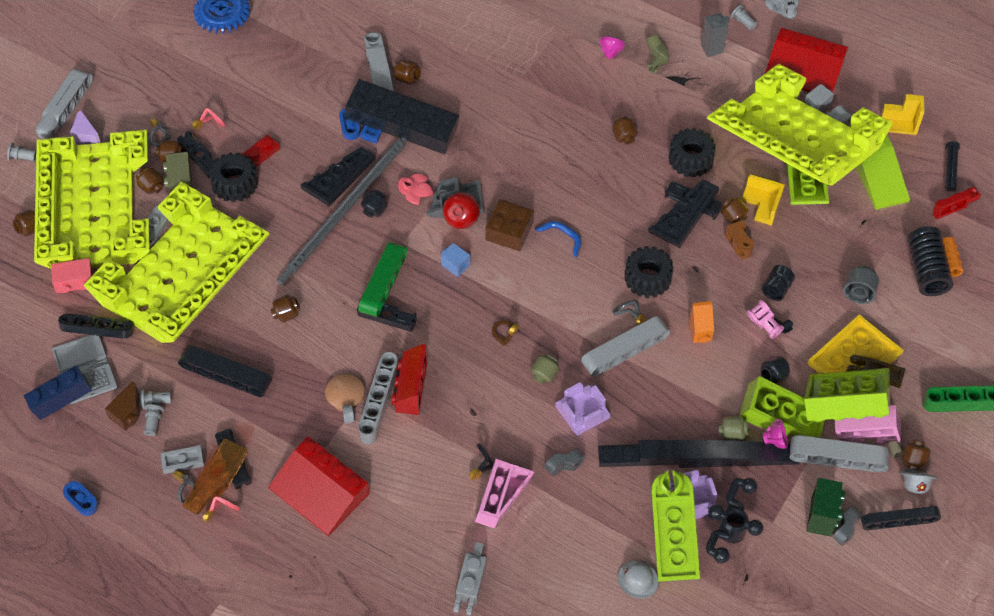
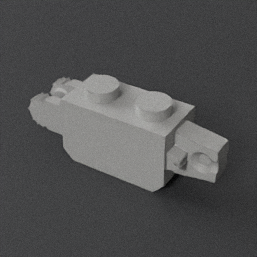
M476 542L473 553L468 552L465 555L456 589V601L453 612L459 613L461 603L464 601L469 602L466 609L467 615H472L474 605L478 603L487 566V556H483L484 544Z

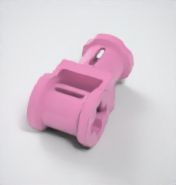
M759 300V304L753 309L747 310L746 314L760 329L764 327L770 334L769 337L773 339L784 330V327L774 320V314L763 300Z

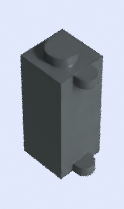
M722 13L705 17L701 46L707 57L724 52L728 30L727 23H729L730 17L723 16Z

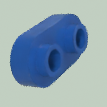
M345 108L342 109L339 113L343 137L347 140H355L360 136L359 123L346 119Z
M72 481L64 486L63 495L65 499L81 515L90 516L97 511L98 503L96 498L81 483ZM74 492H78L76 496H72ZM87 505H91L90 508L85 509Z

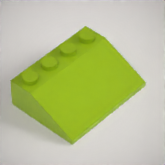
M889 368L809 374L804 398L807 421L821 422L826 419L840 421L845 418L863 419L869 416L882 418L889 415Z

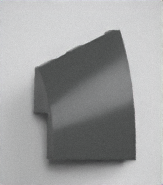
M458 176L440 181L437 192L432 198L430 210L427 209V216L444 218L442 208L445 201L450 195L458 192H466L473 195L480 205V214L485 213L480 180L464 185L461 184Z

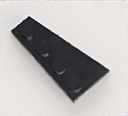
M359 147L342 158L343 161L338 164H332L328 167L327 171L313 176V179L308 183L306 181L302 183L301 189L330 207L376 160L375 155L363 147Z
M702 179L686 194L684 199L673 206V209L667 214L662 215L654 226L651 225L648 228V232L680 248L718 193L719 187Z

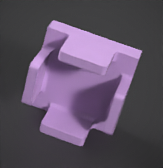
M579 382L564 391V398L555 404V407L576 436L610 418V413L605 408L606 399L596 385L592 386V388L589 385L583 388V384Z
M698 470L683 473L690 479L693 485L696 519L709 516L708 509L716 504L717 498L712 477L707 478V475L699 476ZM674 482L670 483L671 491L675 490Z

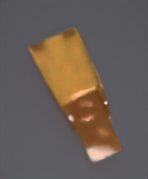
M224 439L205 466L193 487V491L183 503V507L198 515L210 499L213 500L214 497H220L232 482L247 456L248 450Z

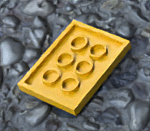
M859 314L813 355L807 364L819 374L846 372L848 365L858 366L850 362L851 355L865 358L870 357L893 364L903 354L904 350Z

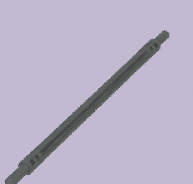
M401 137L392 144L376 165L300 252L296 254L287 265V269L277 279L280 285H283L292 273H296L313 251L405 147L404 144L407 142V139Z

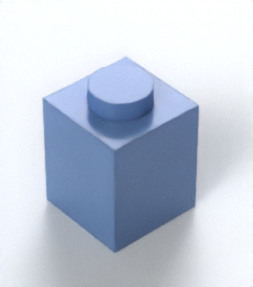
M452 243L441 252V265L459 277L470 266V255Z

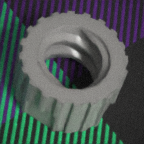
M352 405L342 406L345 424L354 422Z

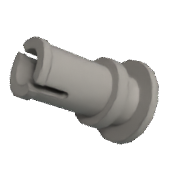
M739 5L730 17L732 19L736 18V21L741 22L749 31L753 30L758 23L747 14L746 10H743V5Z
M11 142L7 150V159L11 160L13 157L15 160L24 159L35 162L37 151L24 149L18 145L14 147V143Z
M142 389L140 394L142 409L147 404H171L170 391L157 393L149 391V393H144V389Z
M147 404L144 407L148 412L145 413L146 424L143 433L147 436H155L157 434L158 420L161 419L160 413L164 412V408L155 404Z

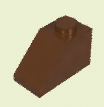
M133 381L105 408L108 418L125 431L130 426H133L139 418V392Z

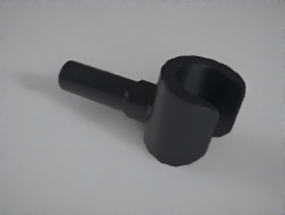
M774 317V320L784 327L783 334L793 330L791 327L793 322L788 319L782 322Z

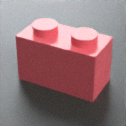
M89 258L51 264L52 283L56 293L86 290L84 284L93 276V267Z

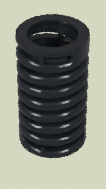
M931 226L918 228L912 231L907 238L919 285V292L924 296L945 294L954 285L941 231Z

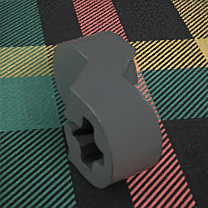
M577 448L567 455L556 453L546 462L544 468L552 476H555L562 470H576L586 457Z
M854 506L844 512L841 519V527L833 535V538L841 546L851 540L854 535V525L862 517V514Z

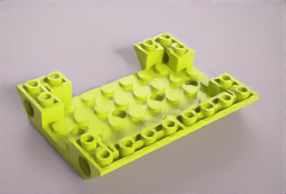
M781 64L776 65L755 81V93L739 103L731 98L707 116V119L830 186H833L877 151L892 126L891 121L864 107L851 116V127L805 104L798 100L797 97L806 82V77Z
M147 130L110 133V142L76 145L74 136L37 140L35 263L51 268V264L89 258L92 267L97 268L101 267L108 259L119 265L134 264L150 252L149 219L133 220V173L148 161ZM99 158L97 162H91L92 159ZM94 187H99V188H100V189H99L98 191H96V192H92V191H91V189L94 188ZM94 217H99V218H100V219H99L98 221H96V222H92V221H91V219L94 218ZM95 247L100 248L98 252H91Z
M180 182L158 206V209L173 226L150 249V252L127 275L121 265L108 259L84 284V287L103 307L124 320L132 322L134 326L161 343L174 342L270 235L269 232L240 215L234 220L213 208L209 197L183 182ZM213 228H220L218 232H211ZM191 253L197 254L195 258L187 257ZM165 280H173L171 284H163ZM142 306L149 307L146 311H139Z

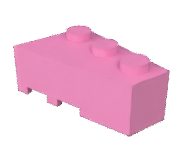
M890 405L889 415L882 418L869 416L863 419L845 418L840 421L835 420V432L838 440L864 442V439H874L876 443L883 444V440H897L902 445L901 422L896 405Z
M496 459L475 522L495 528L529 484L534 471Z

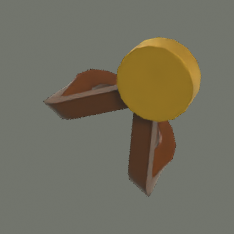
M501 320L493 325L492 335L500 344L505 346L512 336L520 331V326L516 323L513 325L509 321ZM503 324L510 327L506 340L496 333V328L499 325Z

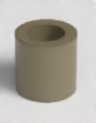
M892 441L887 445L892 458L903 454L899 441Z

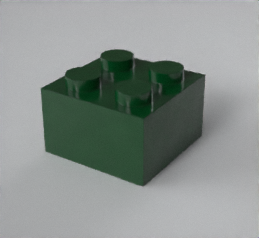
M823 478L817 479L811 496L806 532L831 537L833 531L838 529L839 521L841 522L843 514L841 504L845 498V491L842 490L843 482Z

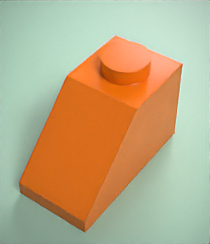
M712 301L692 303L689 327L693 343H706L713 339Z

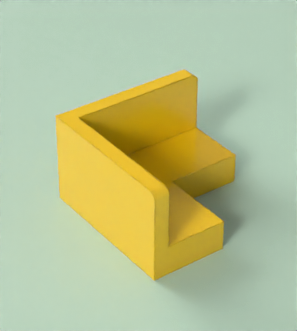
M906 94L903 105L884 104L881 117L892 122L889 132L917 135L924 115V96Z
M749 175L742 201L759 206L755 215V221L772 226L782 199L785 184Z

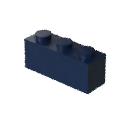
M76 365L23 396L30 411L39 420H42L91 392L92 388L86 376Z

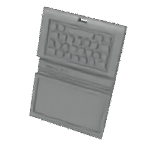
M88 335L51 348L60 374L77 365L86 376L92 388L91 392L71 402L70 405L117 389L99 336Z

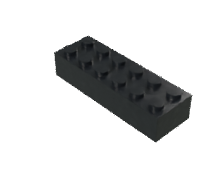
M358 79L345 105L346 119L381 130L398 138L403 137L411 143L444 155L458 127V114Z

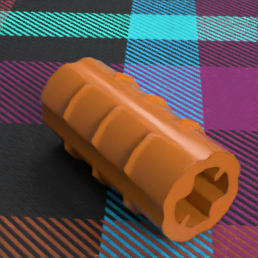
M953 237L943 238V244L952 277L960 276L964 270L956 240Z

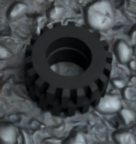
M686 128L684 131H678V134H675L670 142L668 159L672 169L677 170L678 174H684L685 177H688V175L696 177V175L702 176L703 172L707 173L713 166L716 144L714 139L710 138V134L703 133L704 130L701 129L698 131L696 128H692V130ZM686 151H694L698 154H689Z
M237 152L236 154L228 153L229 155L226 156L223 154L220 159H215V163L211 164V169L209 170L214 193L217 194L218 198H223L227 202L229 200L231 202H236V200L241 202L243 198L248 199L250 194L255 193V189L258 186L255 164L245 154L242 156ZM234 175H239V176H240L239 178H236V179H227V178H229L230 176H234Z
M645 246L644 249L641 247L637 248V252L633 251L631 256H628L625 268V282H627V287L631 288L632 293L637 292V296L640 297L644 295L645 298H649V296L655 298L658 294L662 295L664 291L669 289L674 269L673 261L669 259V254H664L662 249L657 250V247L649 248V246ZM651 269L657 272V274L646 275L641 270Z

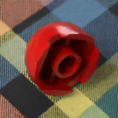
M466 192L450 195L442 208L445 221L456 229H467L473 226L480 216L479 203H477L473 195Z

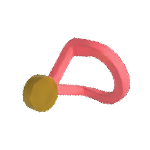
M208 108L204 110L201 118L196 119L192 123V127L195 130L200 129L203 123L214 119L223 128L226 125Z
M214 497L210 509L203 516V521L208 523L221 503L238 512L240 508L225 499Z

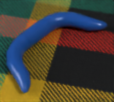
M551 221L535 229L538 232L550 228L561 230L573 238L575 242L573 255L574 257L578 256L581 238L578 233L567 225Z

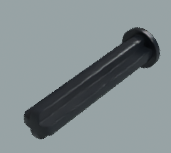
M955 141L948 142L945 145L947 149L945 188L948 192L956 190L960 144Z

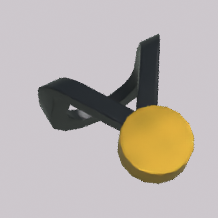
M480 443L476 446L485 459L478 468L469 473L471 480L478 479L482 472L492 469L494 465Z

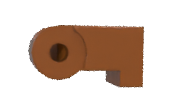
M744 220L728 225L725 237L738 257L747 259L752 255L754 241L747 237L745 233L747 225Z

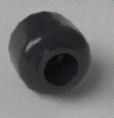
M379 190L369 191L361 202V207L364 209L363 213L370 218L373 216L380 217L388 206L387 196Z
M773 356L762 363L761 377L777 384L789 376V363L781 356Z

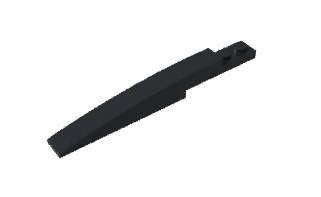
M640 440L639 444L598 446L599 467L679 465V468L796 465L800 463L790 459V444H788V448L781 449L771 443L765 444V442Z

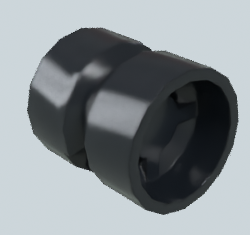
M775 265L762 285V292L772 300H783L788 292L787 289L791 287L795 280V274L783 265Z

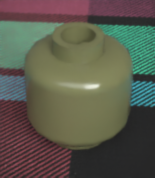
M548 354L538 356L530 370L532 375H534L533 380L540 384L544 382L551 383L559 371L558 361Z
M741 415L724 417L722 424H719L720 436H724V439L728 441H743L746 435H749L747 419H744Z

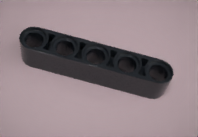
M188 345L178 360V364L185 370L257 397H263L272 382V377L265 372L192 345Z

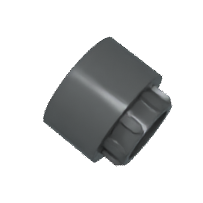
M858 266L850 270L843 288L845 297L858 304L871 303L877 294L880 282L879 277L872 268L867 266Z

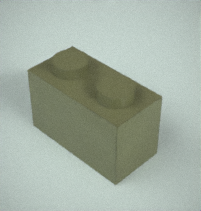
M188 152L166 154V162H163L164 173H167V176L164 177L165 187H169L170 193L180 182L192 187L191 164Z

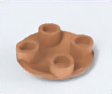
M341 374L328 382L325 396L332 406L336 407L338 411H343L342 406L352 405V407H355L363 401L364 385L356 376Z

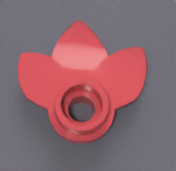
M413 174L409 178L403 177L398 182L399 191L405 195L410 203L419 205L420 197L433 195L431 186L426 183L428 177L423 174Z

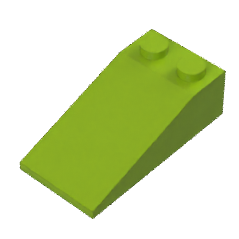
M886 135L881 147L855 167L875 210L910 202L893 145L888 135Z
M786 163L791 205L829 204L827 184Z
M760 376L748 384L739 414L744 419H747V422L764 429H768L776 420L782 419L786 435L791 437L798 435L820 438L825 420L821 422L807 421L803 397Z

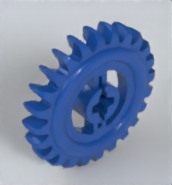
M197 0L193 11L198 26L202 25L203 30L208 26L209 33L214 28L215 34L218 33L219 29L224 34L225 28L231 33L232 26L238 30L237 23L243 27V21L247 22V17L250 16L248 0Z

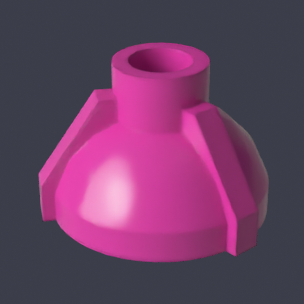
M600 38V45L606 58L614 59L625 47V43L617 38Z
M778 419L767 429V432H763L765 444L771 443L778 448L786 449L788 448L786 430L782 419Z

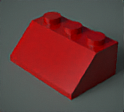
M421 344L404 351L403 358L398 361L400 375L395 378L397 392L392 395V405H395L396 413L419 415L427 370L426 344Z

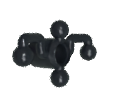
M736 478L733 480L726 496L728 504L726 512L722 506L717 504L712 505L708 509V515L712 520L718 521L722 519L719 529L711 533L706 545L707 553L713 556L717 563L724 564L730 559L728 549L725 547L714 548L718 538L735 544L744 539L747 530L752 536H758L764 530L761 521L755 519L749 521L742 502L734 499L739 486L747 494H752L757 490L758 485L753 478ZM734 522L739 524L741 527L735 528L730 526L728 523Z

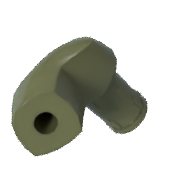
M657 34L646 38L650 54L654 58L647 66V69H650L649 72L653 74L657 73L662 64H667L669 61V53Z

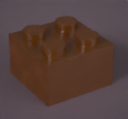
M499 199L485 227V240L521 251L533 225L534 210Z

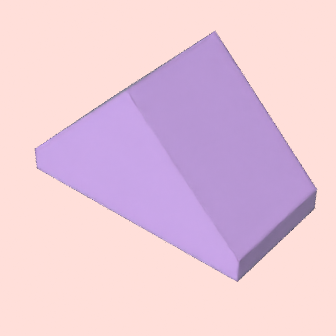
M79 111L70 131L71 136H74L75 142L77 144L101 143L98 133L82 111Z

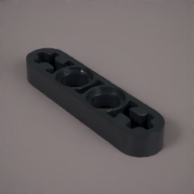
M63 314L58 319L59 328L64 332L122 339L133 335V324L128 320L78 314Z
M930 506L869 513L863 515L860 520L864 530H877L935 523L941 519V514L938 507Z

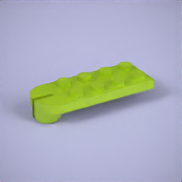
M672 470L675 490L671 491L669 471H666L659 475L652 484L658 582L699 580L701 578L693 485L685 474Z

